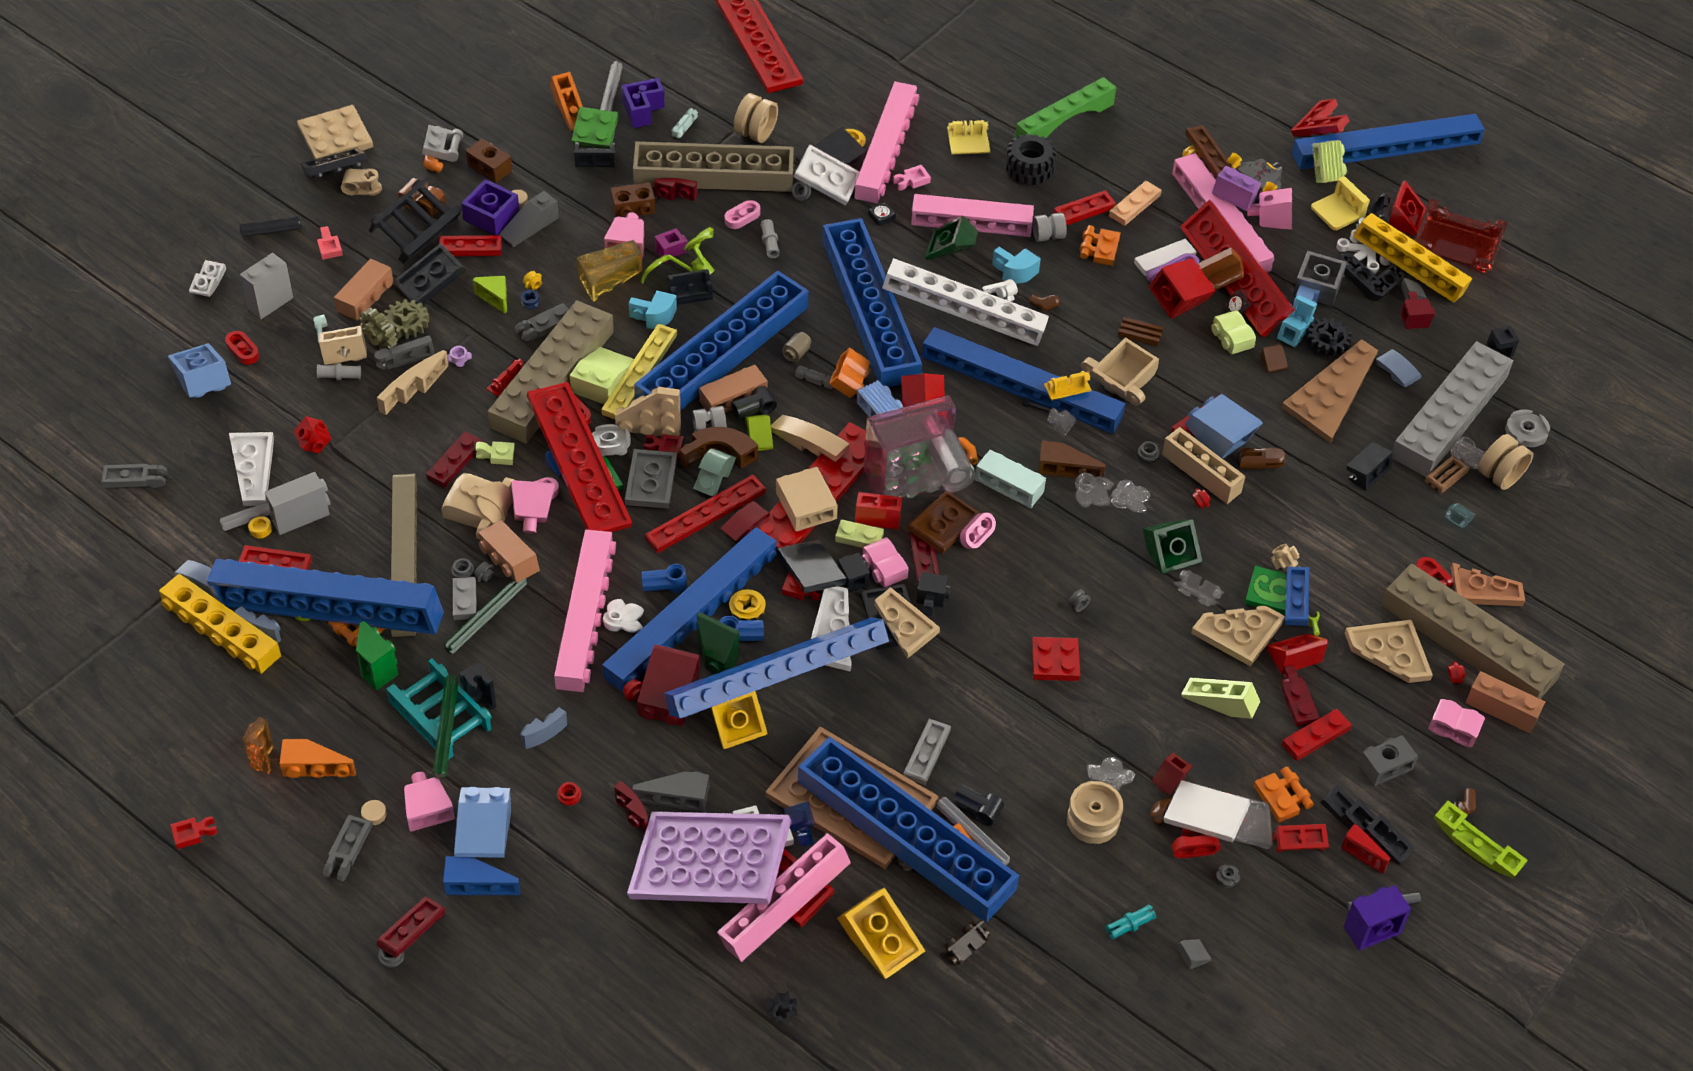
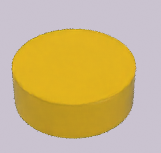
M255 517L248 524L249 532L254 538H265L272 532V525L267 517Z

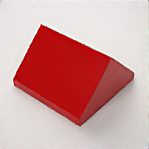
M1403 181L1388 224L1398 231L1415 236L1419 233L1427 208L1406 181Z
M924 373L901 376L903 419L928 412H934L941 418H945L944 375Z
M1305 633L1268 644L1266 649L1282 675L1286 666L1294 665L1295 670L1321 663L1328 642L1325 638Z

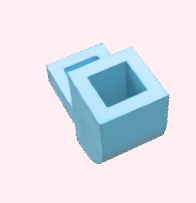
M998 247L994 250L992 265L1003 272L1004 281L1011 279L1018 284L1029 281L1039 273L1041 258L1027 249L1022 250L1014 257L1001 247Z
M656 291L651 302L632 297L629 301V317L646 321V328L655 329L657 324L667 325L673 319L677 310L676 295Z
M1300 295L1297 296L1293 304L1295 311L1282 322L1277 339L1296 347L1305 337L1310 324L1314 320L1313 315L1317 304Z

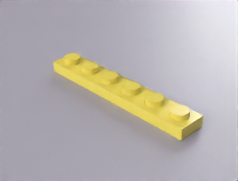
M657 324L603 406L602 415L615 419L616 411L619 408H626L631 405V402L635 400L634 384L660 363L677 337L676 329Z

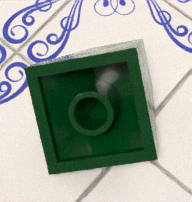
M964 216L934 229L924 258L930 260L973 247L976 243L978 230Z
M1193 519L1165 522L1143 529L1147 551L1161 574L1203 562Z
M699 612L697 614V643L705 668L713 674L731 669L739 659V631Z

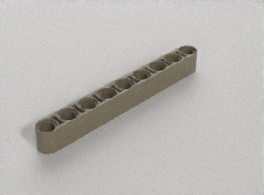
M416 474L393 475L391 580H404L409 583H416ZM391 629L392 637L416 636V632Z

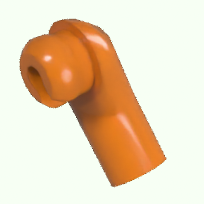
M425 155L424 167L430 171L441 172L443 164L438 162L435 157Z
M959 437L958 440L954 441L959 451L963 449L966 452L969 465L978 463L976 447L964 437Z

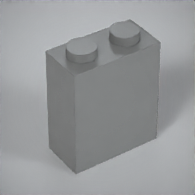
M271 253L240 274L247 309L259 319H263L293 299L287 264L274 253Z
M315 472L265 491L271 521L279 535L330 515L328 506L331 503L328 495L325 493L328 491L324 479H319Z

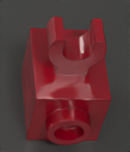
M1416 291L1407 292L1409 299L1404 300L1400 313L1405 329L1429 328L1431 320L1435 317L1434 308L1431 307L1428 299H1418Z
M1172 753L1164 760L1151 782L1156 784L1160 791L1172 795L1178 789L1181 780L1184 781L1193 766L1175 753Z

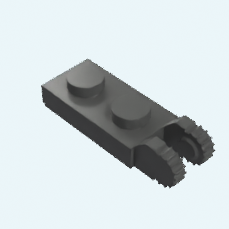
M561 303L537 316L517 323L515 331L518 334L522 333V339L525 342H530V340L538 337L541 338L551 333L569 309L564 303Z
M428 335L390 349H380V351L374 353V359L377 361L376 368L380 371H385L434 355L432 339Z
M148 464L104 465L101 485L102 488L146 486L160 488L165 485L166 479L163 477L166 476L167 469L162 465Z
M348 815L328 854L329 858L324 867L323 876H331L337 861L342 863L337 879L339 881L346 879L350 867L353 866L372 828V821Z

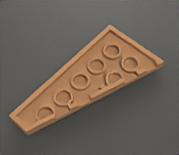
M1360 340L1282 403L1281 408L1331 444L1359 387H1361L1367 372L1371 368L1378 350L1364 340Z

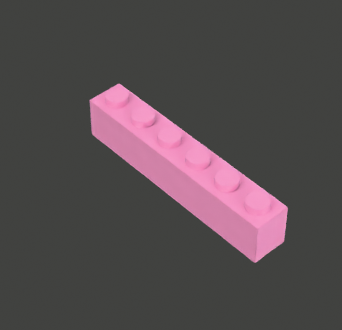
M914 194L911 225L938 228L964 216L978 232L1031 237L1034 206Z
M828 833L776 879L770 904L749 903L717 932L725 948L741 962L851 863L843 845Z

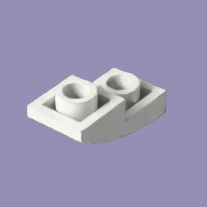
M205 260L200 274H195L189 292L210 297L226 271L225 264Z

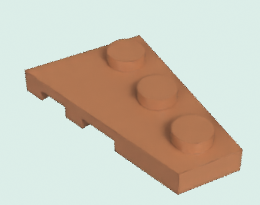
M1452 563L1451 573L1454 580V591L1471 603L1506 606L1524 605L1525 596L1521 582L1497 575L1490 577L1480 574V570L1472 568V571L1460 568V564Z

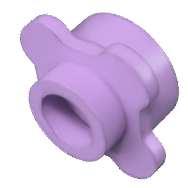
M455 346L450 350V355H447L448 362H453L457 367H463L464 363L472 358V355L463 346Z

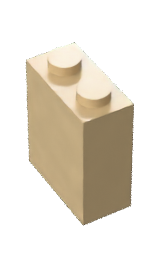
M818 467L805 469L801 472L776 479V494L795 531L837 519L838 505Z

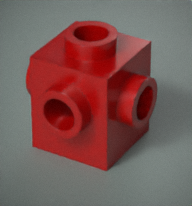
M305 416L293 431L299 441V446L307 452L311 451L319 454L332 439L323 421Z

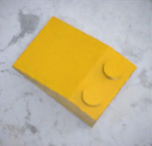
M885 888L875 891L837 917L850 939L884 979L925 952V949Z

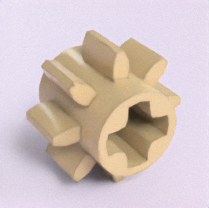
M1283 544L1273 550L1274 556L1271 557V562L1276 570L1282 568L1285 572L1287 567L1297 566L1298 562L1296 559L1299 558V553L1295 546L1289 548L1287 544Z

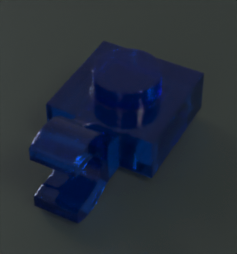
M805 801L785 808V815H789L791 819L790 831L793 833L798 831L800 846L804 845L806 847L814 844L809 827L816 824L809 802Z

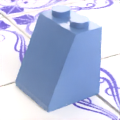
M1223 394L1216 398L1210 397L1203 403V407L1200 409L1199 407L1194 408L1188 414L1190 418L1185 423L1200 443L1222 459L1248 442L1263 424L1260 419Z

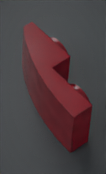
M658 178L654 181L655 196L671 201L676 196L695 201L697 198V182L681 178Z
M752 501L733 515L720 529L736 543H739L752 529L766 520L770 514L756 502Z
M620 781L614 786L617 804L622 808H626L627 821L630 825L646 832L648 816L643 804L637 795L625 783Z

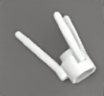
M1011 279L982 287L983 290H986L983 292L988 294L996 292L999 298H1004L1010 302L1015 300L1014 295L1018 292L1017 285Z

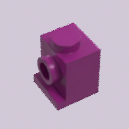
M677 228L655 236V251L660 258L664 255L676 257L686 253L684 247L688 244L687 239L684 235H681Z

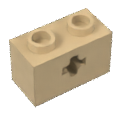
M362 326L319 333V345L325 365H337V363L344 361H360L363 358H367V347Z

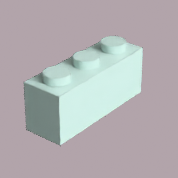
M989 450L976 466V481L1029 508H1032L1044 493L1045 477L992 450Z

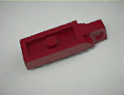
M1294 665L1286 666L1282 674L1284 679L1281 681V690L1295 726L1311 724L1319 719V715L1302 676H1297Z

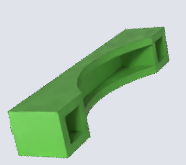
M1104 77L1018 122L1016 124L1015 138H1018L1020 135L1026 136V134H1036L1039 137L1047 138L1060 124L1074 115L1086 111L1101 112L1114 105L1116 87Z

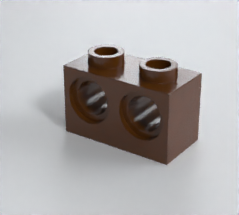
M650 182L611 188V203L615 218H626L627 214L631 212L638 216L655 213V198Z

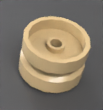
M747 94L742 99L735 114V133L745 137L750 136V139L760 143L765 142L771 135L777 121V103L767 99L762 101V98L757 95Z
M1505 434L1497 439L1485 452L1479 462L1478 471L1486 478L1493 477V483L1503 490L1508 489L1525 473L1532 462L1533 452L1523 445L1518 447V441L1511 435Z
M1089 781L1081 784L1074 790L1070 798L1067 825L1071 833L1079 840L1089 844H1100L1109 841L1118 831L1123 812V799L1119 792L1107 783Z

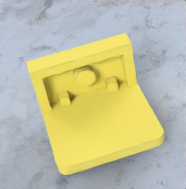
M1343 176L1337 181L1335 193L1312 203L1311 209L1331 229L1339 230L1358 221L1359 218H1364L1370 200Z

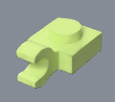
M477 442L476 458L491 459V464L513 465L515 443L493 442L492 446H489L487 443Z

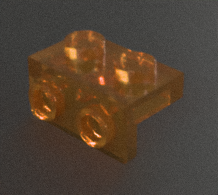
M258 717L253 724L248 726L242 740L249 765L257 771L262 770L270 773L272 767L268 754L274 748L267 720Z

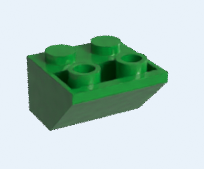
M362 621L359 626L356 647L362 678L377 691L398 676V662L394 654L395 647L388 639L384 640L374 626L370 627L365 621Z

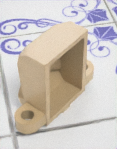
M1125 337L1101 362L1088 357L1081 363V368L1084 372H1088L1093 380L1103 385L1107 391L1120 396L1133 405L1139 406L1145 400V394L1140 388L1155 375L1159 359Z
M463 473L456 479L441 508L443 518L476 527V538L480 540L478 532L500 520L505 521L508 510L513 503L512 480L515 479L506 477L503 482H491L472 474Z

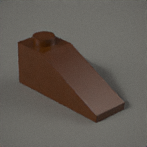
M1053 441L1041 442L1038 468L1040 475L1103 481L1104 463L1064 443Z

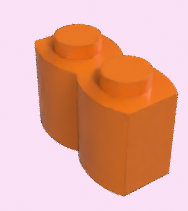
M849 347L841 354L829 385L849 398L855 394L857 395V391L864 387L863 379L870 372L868 368L870 361Z

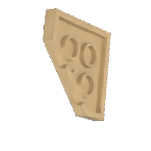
M664 387L653 389L652 393L645 397L643 395L632 401L630 406L619 408L615 415L616 425H619L620 430L625 431L626 428L632 433L662 436V434L680 436V390Z
M1267 606L1256 607V610L1244 611V608L1226 610L1223 614L1213 615V612L1204 613L1192 628L1191 634L1251 667L1283 624L1285 616Z
M1412 620L1346 628L1345 635L1351 652L1408 683L1431 680L1433 674Z

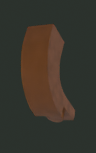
M711 427L696 431L692 434V442L680 449V464L684 468L701 460L710 449H716L736 457L734 463L740 469L758 459V444L746 434L726 427Z

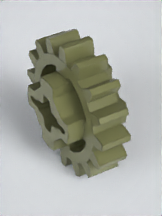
M404 299L403 303L396 301V306L389 305V310L384 311L386 318L395 328L394 332L397 333V338H400L402 335L406 339L409 338V335L417 337V332L423 334V328H428L429 313L427 308H423L422 303L416 305L415 300H412L410 303L407 302V299Z
M370 307L360 314L359 320L362 322L360 326L363 327L364 335L371 340L373 345H378L380 349H390L397 345L398 339L395 337L397 335L394 332L395 328L382 312L379 314L377 309L373 310Z

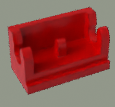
M858 492L855 523L899 530L902 497Z
M1326 824L1277 826L1273 833V841H1277L1276 853H1282L1285 850L1307 849L1325 851V849L1329 848Z

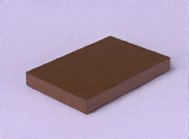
M945 490L909 524L907 530L941 554H944L960 538L961 531L980 512L948 490Z

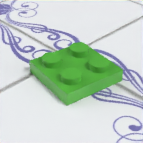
M579 107L571 140L572 144L575 145V142H579L580 146L610 149L617 125L618 112Z

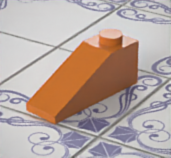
M570 72L552 76L549 86L570 131H573L579 107L583 106Z

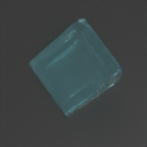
M1459 503L1451 505L1445 515L1447 519L1461 528H1464L1476 516L1475 513Z

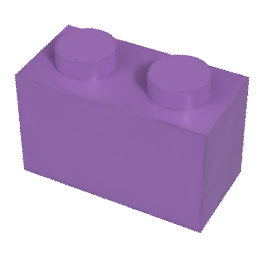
M1225 166L1216 178L1212 194L1247 211L1254 203L1261 183L1233 168Z

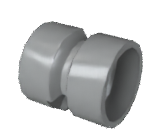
M1063 213L1051 214L1049 218L1046 215L1033 217V234L1036 242L1048 241L1050 237L1053 240L1066 237L1067 228Z
M723 406L710 408L708 412L705 409L692 410L694 432L711 427L727 428Z

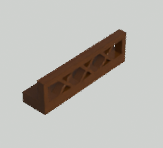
M1204 125L1186 128V137L1215 178H1217L1225 166L1233 168L1231 163L1227 162L1228 159Z

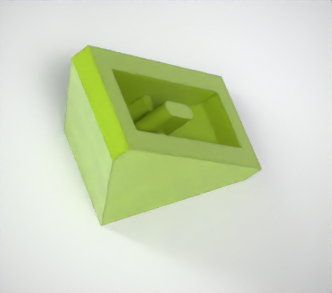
M505 276L475 277L473 279L474 294L501 312L506 313L507 288Z
M767 414L746 416L745 423L748 436L758 444V451L773 449L770 416Z

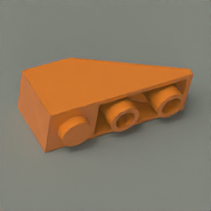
M283 739L280 767L283 777L313 776L321 778L323 776H337L343 778L356 776L354 762L346 756L308 739Z

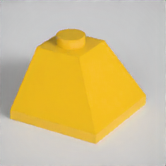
M755 691L711 707L723 749L767 735Z

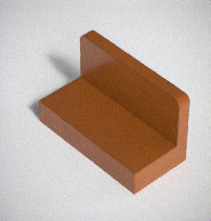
M1232 248L1198 263L1204 275L1212 282L1215 290L1244 277L1242 258Z

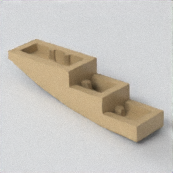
M442 350L424 359L394 380L377 397L379 412L387 415L398 401L406 404L417 390L426 393L449 366L447 352Z
M782 415L771 425V432L802 451L806 448L817 456L823 453L835 462L849 450L850 443L825 429L798 418Z

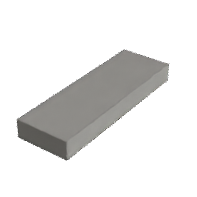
M932 719L928 720L903 776L914 782L926 785L950 733L951 726Z

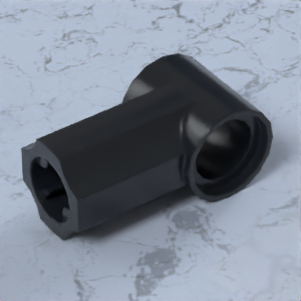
M760 386L753 390L751 395L732 401L731 407L736 419H741L758 412L769 414L776 409L777 402L766 386Z
M963 784L957 789L952 802L956 806L974 814L976 820L986 826H991L1004 807V802L994 794H986L985 796Z

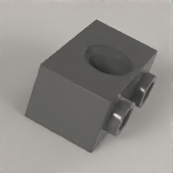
M1403 735L1397 738H1389L1376 747L1370 746L1362 752L1359 766L1371 783L1376 786L1413 770L1418 755Z

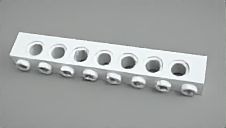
M894 258L882 287L885 290L1036 346L1039 345L1049 318L1045 314Z

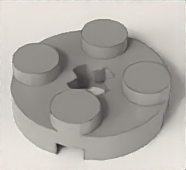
M1517 410L1507 420L1505 426L1506 434L1511 435L1518 441V447L1522 445L1525 447L1543 445L1550 430L1549 423L1544 416L1540 414L1536 416L1532 414L1533 411Z
M606 424L595 427V432L592 433L602 457L604 455H624L627 453V448L630 446L631 441L630 432L626 428L623 431L620 430L619 425Z

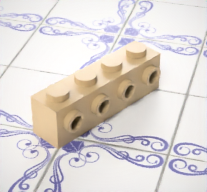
M1179 427L1165 438L1162 455L1226 504L1242 492L1245 475Z

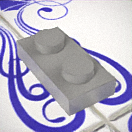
M476 577L453 578V619H471L477 613Z

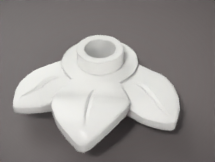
M615 599L607 605V612L603 616L604 626L610 631H619L620 629L627 632L640 631L643 627L637 620L643 615L644 609L637 604L625 605L622 599Z

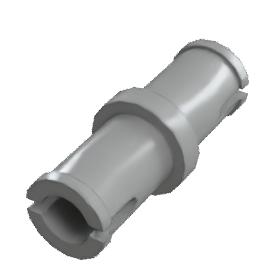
M769 219L763 220L760 224L763 233L762 242L766 246L767 256L769 258H776L780 254L777 244L778 235L774 231L773 221Z
M337 363V365L317 364V378H336V380H341L342 378L361 379V366H342L341 363Z

